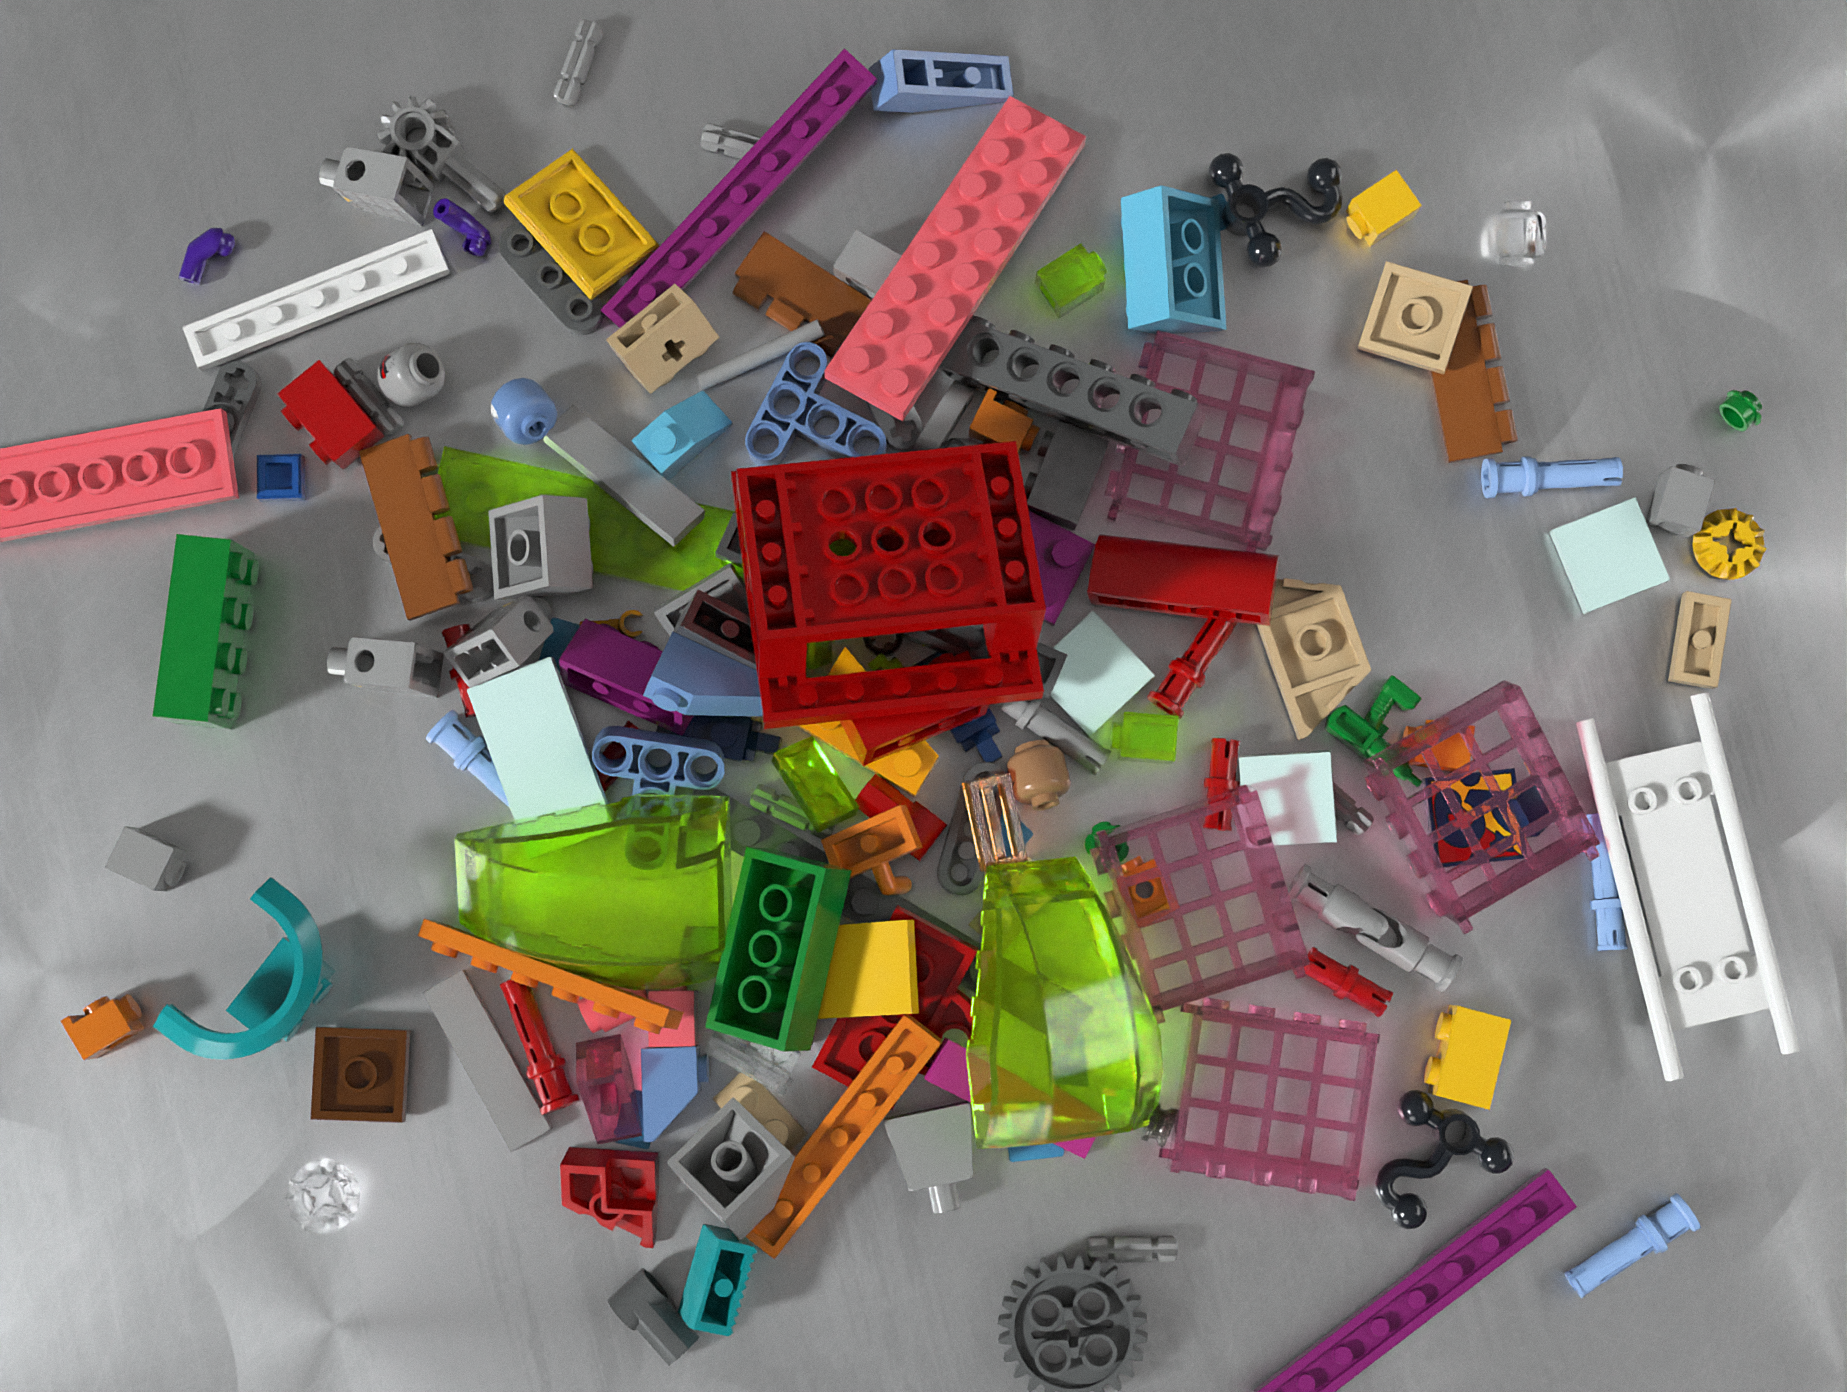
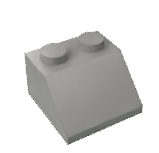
M540 495L489 510L494 600L518 599L524 595L531 597L567 595L593 588V564L590 552V519L588 516L587 498Z
M733 1097L666 1163L696 1197L741 1241L774 1209L795 1157Z

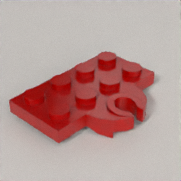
M897 905L889 921L914 920L919 1014L909 1015L942 1040L946 1031L959 1029L967 1035L971 1043L979 1045L982 1033L980 1014L972 1000L958 989L978 948ZM904 1014L837 1018L812 1068L849 1087ZM940 1046L920 1070V1074L926 1075Z

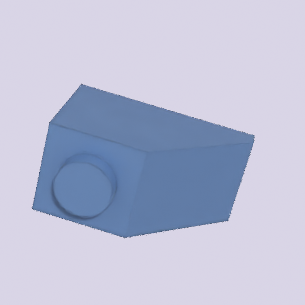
M700 1045L645 1047L641 1049L644 1142H654L702 1091L701 1082H709L708 1055H700Z

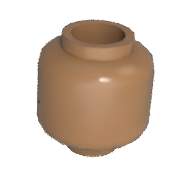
M1035 740L1019 745L1015 748V754L1007 763V771L1014 798L1022 804L1032 805L1033 809L1037 811L1057 806L1060 803L1059 798L1067 793L1071 786L1063 752L1058 747L1051 746L1047 740Z

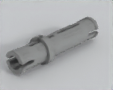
M1042 699L993 704L1017 720L1016 726L1021 729L1026 726L1089 769L1094 775L1098 773L1101 765L1103 766L1111 754V750L1104 748L1041 705Z

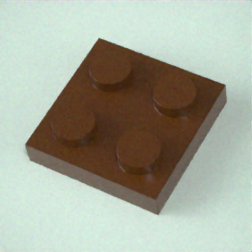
M316 1027L310 1119L406 1122L410 1030Z

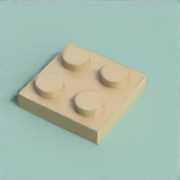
M1386 261L1358 349L1445 374L1473 286Z

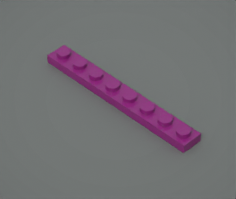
M844 48L604 305L601 311L621 328L672 285L676 284L684 291L878 83L877 78Z
M1547 1168L1542 1169L1255 1388L1254 1391L1336 1392L1577 1206L1551 1171Z

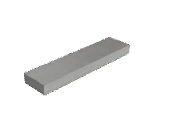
M574 405L557 418L554 427L542 439L543 442L673 547L705 518V510Z
M461 970L424 991L425 999L509 1150L513 1152L551 1130L553 1127L546 1115H541V1105L466 971Z

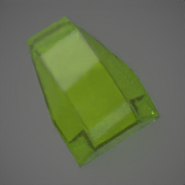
M637 794L623 797L619 802L605 805L596 803L582 806L577 811L556 815L554 812L537 816L536 820L515 824L513 821L458 833L454 838L459 923L475 935L510 951L568 972L632 990L671 989L706 982L717 977L721 955L726 948V933L732 911L730 796Z
M1076 856L987 866L980 926H983L981 950L977 951L975 968L979 969L976 996H972L970 1016H973L971 1039L967 1040L966 1050L977 1149L1043 1145L1131 1132L1150 1125L1158 1107L1163 1075L1161 1031L1129 951L1091 878Z

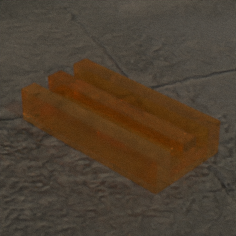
M1002 772L994 776L962 782L980 871L990 872L1028 862L1010 773ZM996 785L998 786L1012 853L1010 856H1006L1001 832L1002 827L992 786ZM980 789L985 807L995 860H993L992 853L990 849L987 829L985 825L983 810L978 791Z

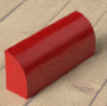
M1100 534L1093 553L1087 594L1092 605L1270 626L1280 555Z

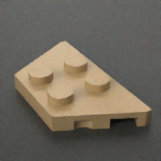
M1288 578L1283 580L1277 579L1270 626L1257 625L1297 739L1301 740L1306 738L1345 696L1371 671V667L1341 585L1305 583L1302 580Z

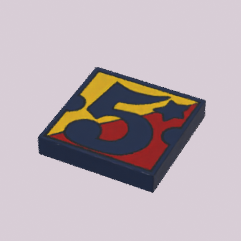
M1515 768L1422 779L1433 868L1527 858L1523 830L1505 802L1517 789Z

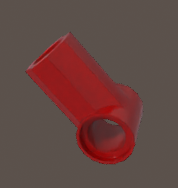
M877 774L868 781L852 803L854 807L869 818L899 805H906L923 847L909 853L918 861L923 858L947 827V824L917 801L914 803L910 801L898 789Z

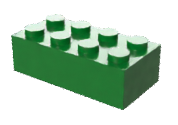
M176 534L153 717L182 725L232 730L233 720L239 718L242 699L241 694L237 693L239 675L245 673L247 666V650L242 648L245 630L249 631L252 625L253 607L252 604H248L250 586H255L258 580L259 564L258 560L254 559V552L231 539Z
M746 847L705 1028L782 1052L811 1050L852 870L775 849Z

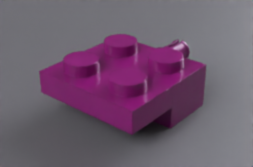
M1029 511L1046 605L1044 622L1054 626L1096 544Z

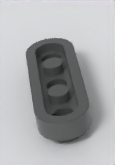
M522 223L508 227L501 235L499 241L500 253L506 263L568 331L577 335H587L596 331L604 319V313L601 311L603 305L599 297L596 296L590 300ZM518 239H527L529 244L525 250L517 251L514 249V244ZM548 271L558 272V278L553 283H545L543 281L544 274ZM577 303L588 305L586 313L581 316L574 315L572 309Z
M989 762L976 764L969 768L963 776L937 866L938 881L942 888L951 894H970L980 886L983 880L1009 787L1005 772L996 764ZM980 777H986L992 783V789L988 794H981L976 788V782ZM969 820L977 822L980 828L978 835L974 838H970L964 833V825ZM958 863L963 864L967 869V876L962 881H956L951 875L953 866Z

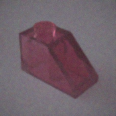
M621 1034L576 1042V1083L597 1145L642 1136L631 1065Z

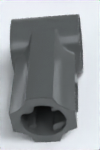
M641 1268L608 1299V1303L619 1319L631 1330L635 1331L637 1329L670 1366L700 1336L693 1329L689 1328V1325H686L684 1319L679 1316L678 1311L668 1301L669 1296L656 1278L646 1269Z

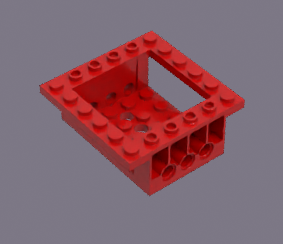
M1016 441L738 468L736 471H731L764 729L1042 699L1044 688L1037 655V645L1046 613V605ZM930 530H941L948 535L950 541L943 546H932L926 542L924 535ZM891 534L900 538L903 546L896 551H885L878 546L876 541L883 535ZM845 539L852 542L856 550L851 555L838 556L830 550L829 546L836 540ZM983 624L988 652L987 659L806 678L807 643Z

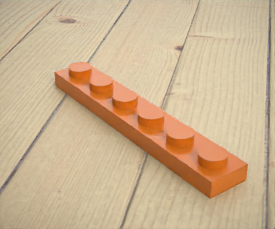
M424 919L418 933L419 937L433 941L432 951L452 958H457L458 952L473 956L470 965L497 973L500 966L513 971L511 980L537 988L540 981L553 986L551 995L576 1004L579 997H583L594 1002L593 1011L616 1019L619 1018L620 1012L636 1017L633 1024L635 1027L655 1034H660L662 1027L678 1030L684 1013L442 922Z
M904 1014L795 1155L774 1209L745 1236L773 1259L777 1257L943 1041L941 1038L911 1015Z

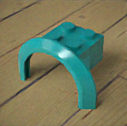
M272 877L255 891L250 900L273 917L282 927L287 937H283L225 1010L249 1030L238 1033H223L208 1029L192 1020L173 1004H166L153 1027L176 1045L194 1055L210 1059H236L263 1051L275 1043H280L282 1039L288 1042L302 1027L305 1021L302 1017L307 1012L311 1003L314 1005L320 1003L333 986L329 979L336 970L323 961L321 937L314 918L301 900Z

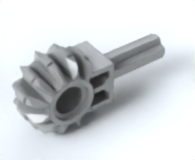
M410 95L407 101L408 107L402 108L398 102L393 101L391 106L395 115L394 117L381 115L380 121L387 129L377 133L379 142L386 145L382 151L383 153L407 157L422 173L425 171L439 184L447 177L488 212H493L502 205L506 195L505 191L463 157L466 152L460 141L454 137L455 132L453 128L446 125L449 116L445 110L436 111L434 101L429 98L419 106L416 97ZM418 127L426 129V134L422 140L414 143L406 141L410 130Z

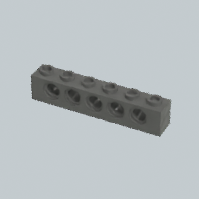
M974 315L937 369L946 379L952 381L956 379L966 386L987 393L990 388L997 392V398L1012 401L1026 409L1184 467L1206 419L1197 403V398L1185 391L1172 389L1171 394L1156 389V384L1146 377L1131 374L1130 378L1115 374V369L1107 363L1096 359H1091L1089 364L1074 359L1075 355L1061 346L1051 344L1049 349L1034 344L1035 340L1020 331L1010 330L1008 335L995 330V325L988 320ZM992 350H999L998 356L994 361L982 364V359L986 353ZM1039 365L1037 372L1032 377L1021 378V374L1026 367ZM1072 379L1079 380V384L1074 391L1060 393L1064 383ZM1108 395H1120L1119 401L1115 406L1107 409L1101 408L1102 401ZM1151 409L1161 410V415L1155 422L1150 424L1141 423L1142 417L1147 411Z

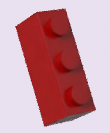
M968 651L953 656L952 653H946L936 657L928 665L972 659ZM989 704L844 720L840 722L862 766H865L984 716Z

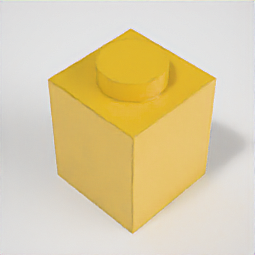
M1396 169L1351 200L1346 209V213L1349 215L1346 217V220L1355 236L1359 239L1365 238L1371 247L1412 220L1422 205Z

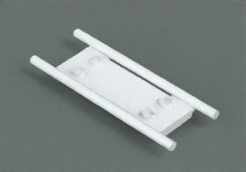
M1709 692L1690 696L1701 741L1606 763L1604 761L1594 718L1576 722L1665 1081L1684 1078L1673 1031L1770 1009L1781 1054L1800 1051ZM1715 794L1756 952L1755 955H1750L1710 795Z

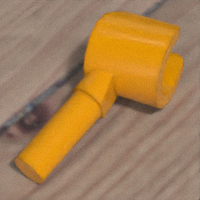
M628 610L619 619L593 621L597 624L611 625L621 634L632 639L637 638L643 633V631L630 632L624 626L626 618H641L643 616L637 610Z

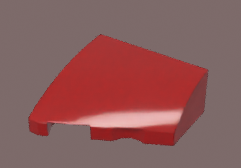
M569 1147L560 1163L562 1206L578 1214L591 1215L601 1226L613 1231L615 1226H618L642 1238L639 1245L645 1248H653L656 1243L658 1216V1152Z

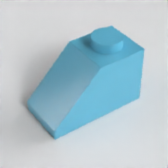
M702 390L665 410L634 437L632 442L638 452L656 472L669 481L730 428L733 423Z

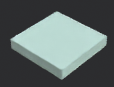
M1636 497L1549 532L1583 614L1670 580Z
M1092 611L1053 647V649L1063 652L1068 656L1050 698L1085 735L1090 737L1155 675L1111 628Z
M1331 750L1239 756L1245 847L1337 842Z

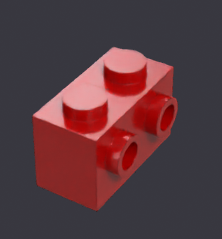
M320 360L316 361L277 393L287 405L281 410L282 414L298 432L303 427L307 429L315 439L309 446L326 465L333 460L334 463L344 470L360 457L359 451L374 446L385 437L345 387Z

